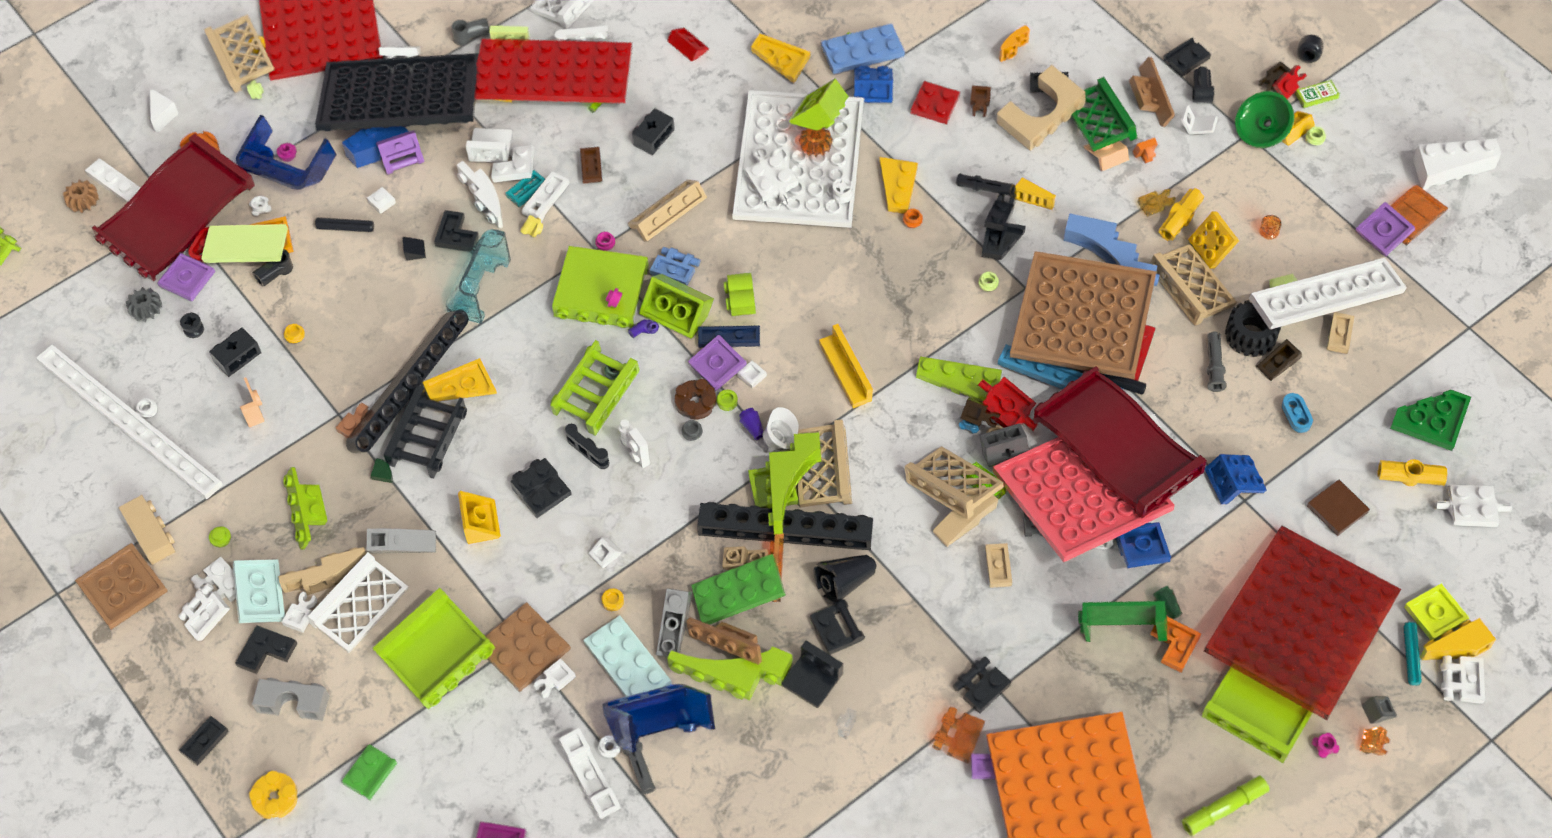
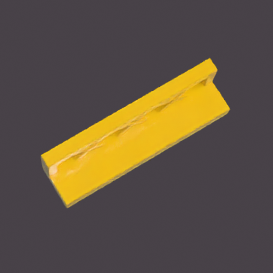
M835 324L832 326V335L819 339V345L853 408L872 401L873 388L839 324Z

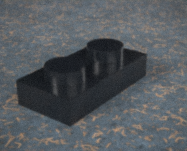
M210 716L179 751L198 766L226 736L229 730Z

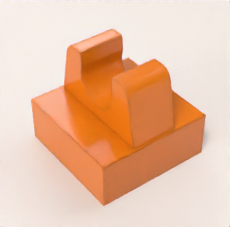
M1155 138L1137 143L1132 152L1135 158L1142 157L1146 164L1153 161V158L1156 157L1154 150L1158 143Z

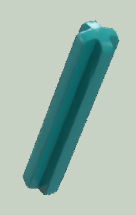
M1406 622L1403 628L1408 684L1418 686L1422 682L1417 624L1415 622Z

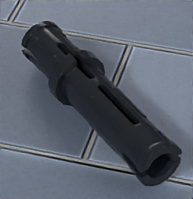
M959 173L956 179L957 186L972 188L973 191L983 190L1011 197L1015 193L1014 184L984 179L979 175L969 176Z

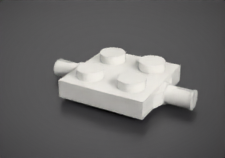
M761 151L755 152L753 156L757 163L746 168L745 172L762 201L780 197L784 205L790 203L791 200L786 193L789 189L798 186V180L781 153L765 159Z
M1450 484L1448 487L1449 500L1435 501V509H1448L1452 516L1453 525L1497 527L1499 524L1498 512H1511L1512 510L1511 503L1497 502L1493 486Z

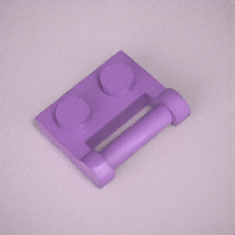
M414 130L376 142L387 175L412 164H422L425 162ZM415 152V155L391 164L389 162L390 160Z

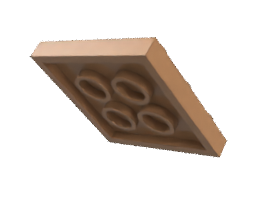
M132 543L75 580L111 630L168 592Z
M527 602L486 635L487 639L496 647L487 659L519 692L571 650L570 645Z

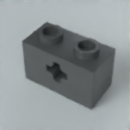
M1020 423L980 435L982 453L989 467L998 465L1029 450L1027 436Z

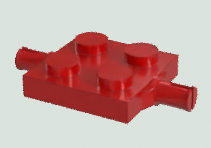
M1003 377L993 387L984 379L977 385L987 393L985 400L982 402L988 405L986 411L1001 414L999 418L991 417L1001 427L1005 428L1024 423L1034 431L1039 425L1035 424L1029 417L1036 402L1006 377Z

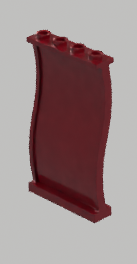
M195 133L189 137L190 141L178 149L154 171L136 194L117 213L99 227L95 225L92 227L95 234L94 239L103 246L105 244L108 246L109 251L116 257L118 255L121 256L126 265L129 267L134 266L143 278L146 279L148 277L153 282L156 280V275L172 264L180 253H183L194 242L199 232L206 228L228 203L246 189L250 191L255 186L252 176Z
M1097 366L1090 371H1085L1080 378L1069 382L1060 392H1055L1050 399L1044 403H1039L1034 409L1033 422L1035 424L1041 423L1061 438L1111 491L1134 507L1136 514L1141 518H1144L1204 473L1207 460L1201 455L1196 457L1175 442L1131 396L1113 381L1099 373Z

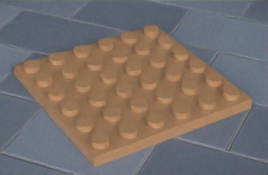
M1034 251L1010 357L1090 371L1097 366L1099 373L1135 379L1156 271Z

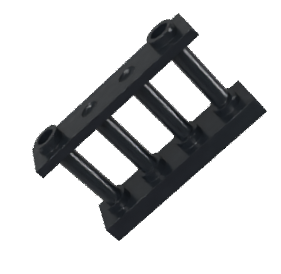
M417 385L384 452L386 463L389 466L395 467L398 460L403 459L427 466L430 478L434 479L436 473L440 472L442 468L443 458L461 420H464L466 417L467 407L465 406L464 399L459 397L456 406L434 401L427 396L425 387ZM428 407L449 413L451 417L446 424L422 417L420 414L423 408ZM419 424L443 431L440 440L437 441L412 434L414 426ZM406 443H417L434 448L435 451L430 459L404 451Z

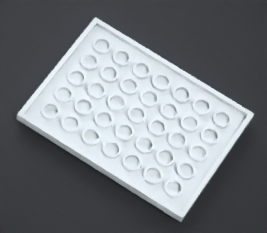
M749 90L733 219L852 228L864 98L848 97L845 107L839 111L840 115L834 119L835 123L827 129L823 127L817 131L789 122L800 103L808 94ZM761 151L765 159L781 153L798 180V186L789 189L786 193L791 200L790 203L784 205L780 197L762 201L745 172L746 168L757 163L753 156L755 152ZM839 178H846L852 183V198L847 203H838L833 199V183Z

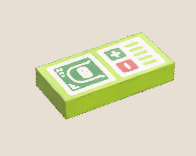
M1332 80L1297 89L1295 92L1303 108L1338 99L1340 95Z

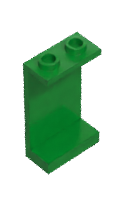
M1165 601L1082 602V611H1078L1080 632L1085 634L1086 642H1091V626L1156 625L1158 641H1168Z

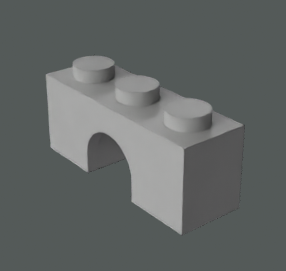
M275 678L259 679L252 705L257 713L279 715L284 703L296 700L298 701L296 710L301 718L323 721L329 694L323 685L317 683L304 685L298 681H289L288 683L280 682Z

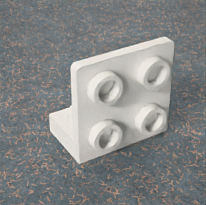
M474 128L472 141H467L466 143L469 161L507 162L512 130Z

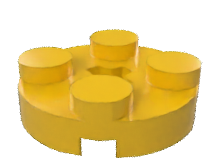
M270 771L255 782L249 797L253 808L261 817L271 819L270 817L281 818L288 815L296 806L298 790L296 784L288 775L278 773L277 771ZM279 791V798L277 800L275 798L269 800L271 792Z

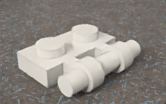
M622 420L619 426L622 444L626 448H631L629 453L635 463L639 462L642 468L648 466L650 461L647 442L639 431L632 427L628 420Z
M219 557L203 570L207 575L206 578L201 579L199 575H194L191 578L196 590L203 588L206 583L215 584L218 590L211 591L209 595L217 593L222 599L227 597L230 602L236 599L233 569L222 557Z
M206 583L203 588H199L195 592L196 596L190 603L187 602L182 607L183 610L178 615L183 621L188 617L190 618L184 626L199 641L205 638L230 609L217 593L209 595L214 589L209 583Z
M1443 656V664L1440 665V669L1443 674L1441 691L1444 693V700H1453V693L1456 692L1459 693V700L1462 702L1483 704L1485 701L1483 658L1460 656L1458 664L1452 663L1451 656ZM1452 674H1459V683L1453 682Z

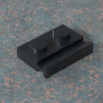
M1192 37L1164 55L1163 60L1167 61L1169 66L1183 77L1208 61L1211 53L1200 43H1196Z

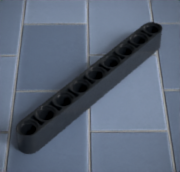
M455 310L444 314L347 438L346 447L350 452H368L411 398L416 386L422 384L467 326L469 318L465 311ZM454 316L457 318V324L454 321ZM443 331L445 332V335H446V336H445V339H444V337H443V335H442V332H443ZM431 346H432L433 349H434V353H433V354H432V352H431V350H430V349H431ZM419 361H420L421 364H422V368H421V369L419 368ZM407 376H408L409 379H410V384H409V385H408V383H407ZM395 392L398 394V399H397V400L395 399V396H394ZM383 407H384L385 410H386V415H385V416H384L383 413H382ZM371 423L373 424V427H374L373 432L370 430V424H371ZM358 439H360V441H361V447H360V448L358 447V444H357Z

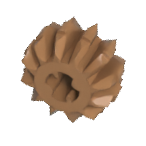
M79 179L77 183L71 181V186L65 187L66 191L63 193L65 204L74 212L79 210L83 214L84 210L88 209L91 211V206H97L96 201L99 200L97 189L88 180L83 182Z

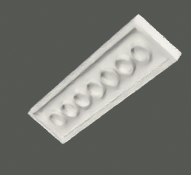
M1385 258L1253 292L1249 299L1269 329H1274L1404 293L1407 287Z

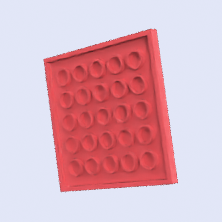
M1059 437L993 466L995 476L1003 482L1006 490L1063 562L1173 511L1175 506L1168 499L1144 518H1141L1136 514L1134 507L1111 491Z

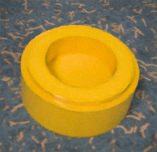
M615 588L606 590L602 595L603 607L608 611L621 609L624 604L622 592Z

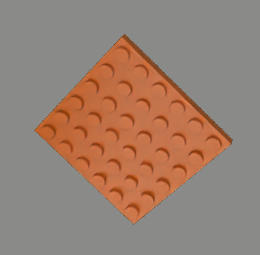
M1123 711L987 734L989 752L1008 838H1152Z

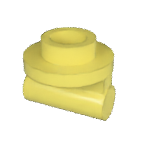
M530 215L520 231L522 234H530L531 237H536L537 234H541L543 223H541L540 218Z

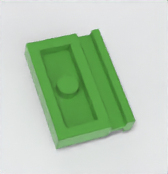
M369 744L343 778L342 783L361 796L363 795L368 800H371L397 762Z

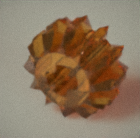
M824 127L818 131L809 128L802 130L799 138L802 152H807L808 157L812 154L815 158L819 154L824 156L825 152H830L832 136L830 131L825 130Z

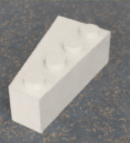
M1496 138L1419 144L1414 154L1413 162L1421 189L1425 190L1435 184L1437 186L1445 184V181L1458 180L1468 174L1475 175L1495 169L1501 156V151Z

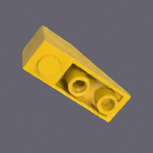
M1480 618L1474 621L1467 620L1459 626L1460 629L1456 631L1449 630L1438 641L1433 639L1423 646L1424 650L1420 658L1421 660H1443V656H1451L1452 659H1459L1460 656L1476 657L1489 650L1496 641V638Z

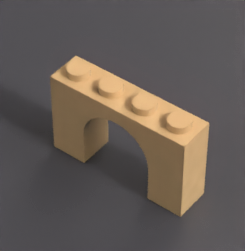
M1053 65L1038 76V87L1057 104L1053 112L1043 117H1032L1010 101L997 113V124L1030 151L1034 147L1040 146L1044 138L1049 134L1052 135L1062 122H1067L1072 113L1080 110L1085 104V91Z

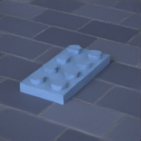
M892 23L821 41V48L833 75L853 70L859 66H869L905 56L904 48Z

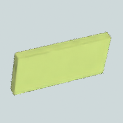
M286 224L209 226L201 259L204 263L281 261L288 227Z

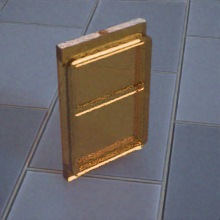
M1418 185L1410 188L1391 205L1393 209L1415 227V230L1402 241L1406 246L1448 210V207Z

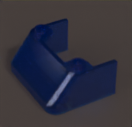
M260 114L236 156L238 166L247 172L294 190H300L321 182L337 155L328 139L324 138L309 167L304 171L273 159L274 153L272 149L265 146L273 129L264 115Z
M685 684L668 685L602 704L604 717L617 746L631 752L637 751L636 744L640 742V737L669 729L679 728L683 729L684 732H694L697 730V727L701 726L709 730H715L711 694Z

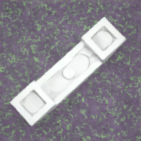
M580 728L560 737L559 741L599 818L602 819L621 809Z

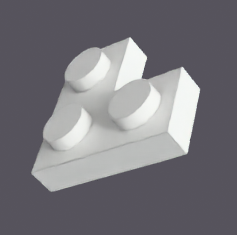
M533 145L514 147L512 161L493 163L491 176L493 182L532 178L535 152Z

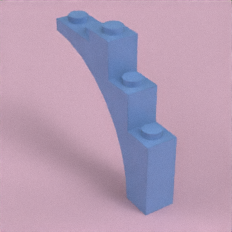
M1069 213L1063 241L1079 245L1093 252L1109 264L1151 271L1157 270V265L1138 262L1137 244L1118 240L1119 232L1115 231L1117 223ZM1156 274L1154 286H1157L1160 274Z

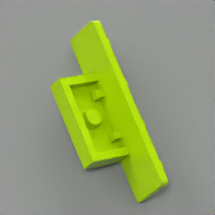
M290 467L287 474L284 475L283 485L287 489V503L291 507V521L295 525V540L299 543L300 550H305L311 540L308 525H325L328 520L320 485L299 484L296 468Z

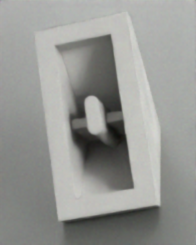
M150 90L151 122L155 131L160 132L178 115V111L173 101L155 90Z

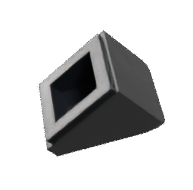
M402 237L406 261L426 258L424 240Z

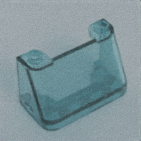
M490 229L485 231L468 254L446 301L447 312L463 310L467 313L469 321L482 324L485 313L480 310L477 299L480 289L479 283L485 271L495 273L498 266L508 267L511 258L505 232Z

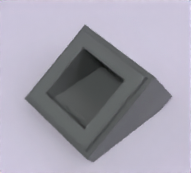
M1374 696L1362 704L1371 724L1397 717L1388 696Z

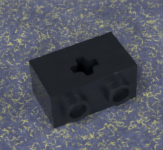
M654 108L650 114L648 113L645 116L643 122L633 130V145L653 156L675 130L674 118Z
M243 327L233 332L227 339L215 345L209 351L213 362L228 377L262 353L257 341Z

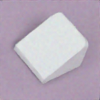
M601 537L588 554L604 568L615 560L622 551L609 538Z

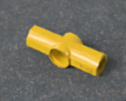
M1197 188L1189 189L1180 202H1176L1173 205L1168 218L1159 228L1158 233L1163 239L1167 241L1174 240L1181 229L1189 225L1196 209L1204 200V195H1202L1200 190Z
M1411 459L1407 462L1380 460L1377 473L1380 480L1401 481L1407 486H1415L1418 483L1442 486L1446 484V466L1423 464L1416 459Z

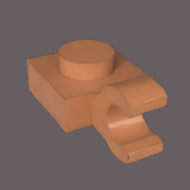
M361 402L356 408L354 415L348 412L337 425V432L348 438L368 413L369 407Z

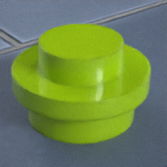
M223 526L214 528L209 534V541L215 547H225L231 539L229 529Z

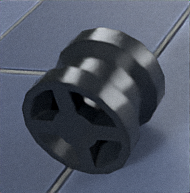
M191 312L182 316L180 325L187 337L197 338L203 334L204 325L198 314Z

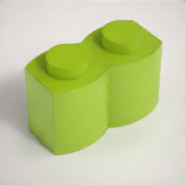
M751 272L727 275L728 281L724 282L725 294H729V298H726L727 310H731L732 316L756 314Z

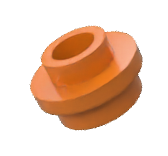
M909 209L903 215V222L910 228H916L922 224L923 216L919 210Z

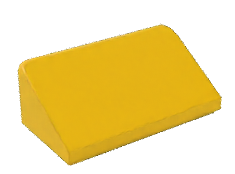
M1301 111L1295 112L1293 127L1282 142L1290 146L1306 134L1309 129L1315 127L1312 114Z

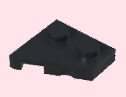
M1008 223L1004 232L986 228L981 257L1002 260L1023 236L1026 226Z

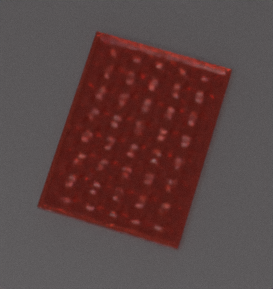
M1281 525L1203 652L1321 718L1328 720L1401 589Z

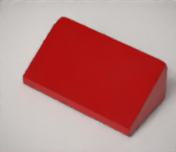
M686 28L673 29L668 37V43L691 62L709 50L703 42Z

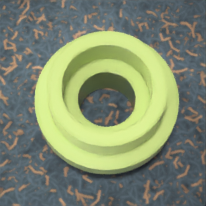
M255 80L251 81L247 85L252 99L262 98L264 93L262 85Z
M1312 127L1306 133V140L1312 145H1321L1326 139L1325 131L1321 127Z
M985 272L979 277L978 284L985 291H993L998 287L999 279L995 273Z

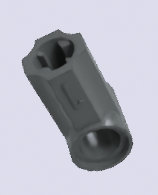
M487 18L470 22L456 20L451 25L453 41L457 45H465L469 42L470 38L490 33Z

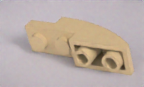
M352 548L342 553H331L321 558V566H310L305 570L297 572L289 571L279 576L280 585L284 593L305 589L307 595L337 585L367 554L365 548Z

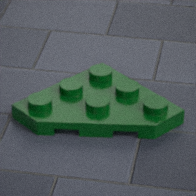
M1448 390L1439 396H1430L1419 400L1413 405L1401 406L1395 413L1390 429L1453 451L1471 396L1454 390Z

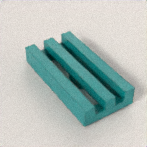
M533 170L532 178L519 181L505 192L508 199L511 198V201L520 208L530 200L546 179Z

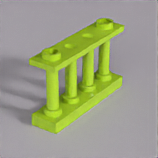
M595 340L592 345L587 347L584 357L560 392L553 396L550 405L553 414L557 416L564 409L586 421L588 432L596 436L639 373L638 361L630 357L627 363L622 364L602 354L599 341ZM597 360L619 371V375L616 379L610 380L591 370L590 367ZM586 376L608 387V391L604 396L600 397L579 386V383ZM574 392L596 403L597 407L594 412L588 413L567 401Z

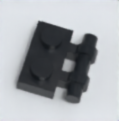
M985 656L980 661L976 660L971 665L972 668L965 674L962 673L957 678L958 681L952 685L957 692L963 687L968 691L963 699L979 714L1011 686L1012 683L996 666L990 672L987 671L985 667L990 664V660ZM979 675L982 679L974 685L971 680Z

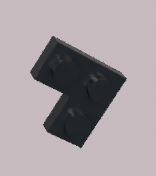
M445 210L434 244L435 247L474 252L479 234L476 231L461 229L465 219L464 213Z
M256 625L235 664L239 668L257 674L267 655L288 662L298 643L295 639Z

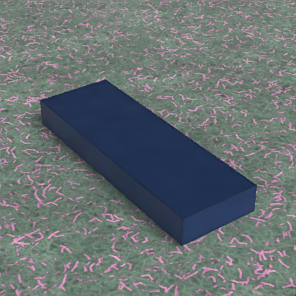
M760 325L698 327V348H704L718 335L731 347H760Z

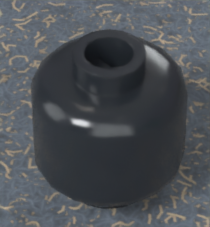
M1305 35L1301 38L1298 45V57L1306 63L1318 61L1322 56L1324 43L1317 35Z

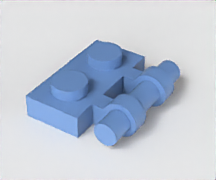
M663 247L661 254L666 257L661 255L656 257L650 268V275L664 274L688 286L695 273V267L691 265L699 267L701 259L695 258L694 255L689 253L686 255L678 252V249L672 247L670 249Z

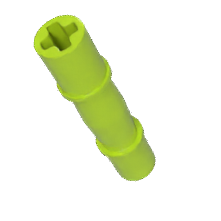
M1258 775L1245 784L1237 786L1236 790L1220 797L1207 807L1202 806L1198 811L1182 819L1185 831L1190 836H1193L1205 828L1213 826L1215 821L1233 813L1245 804H1251L1252 801L1269 792L1268 783L1261 775Z

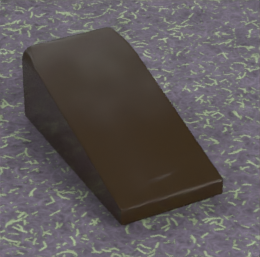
M1286 339L1256 367L1272 381L1302 358V352Z

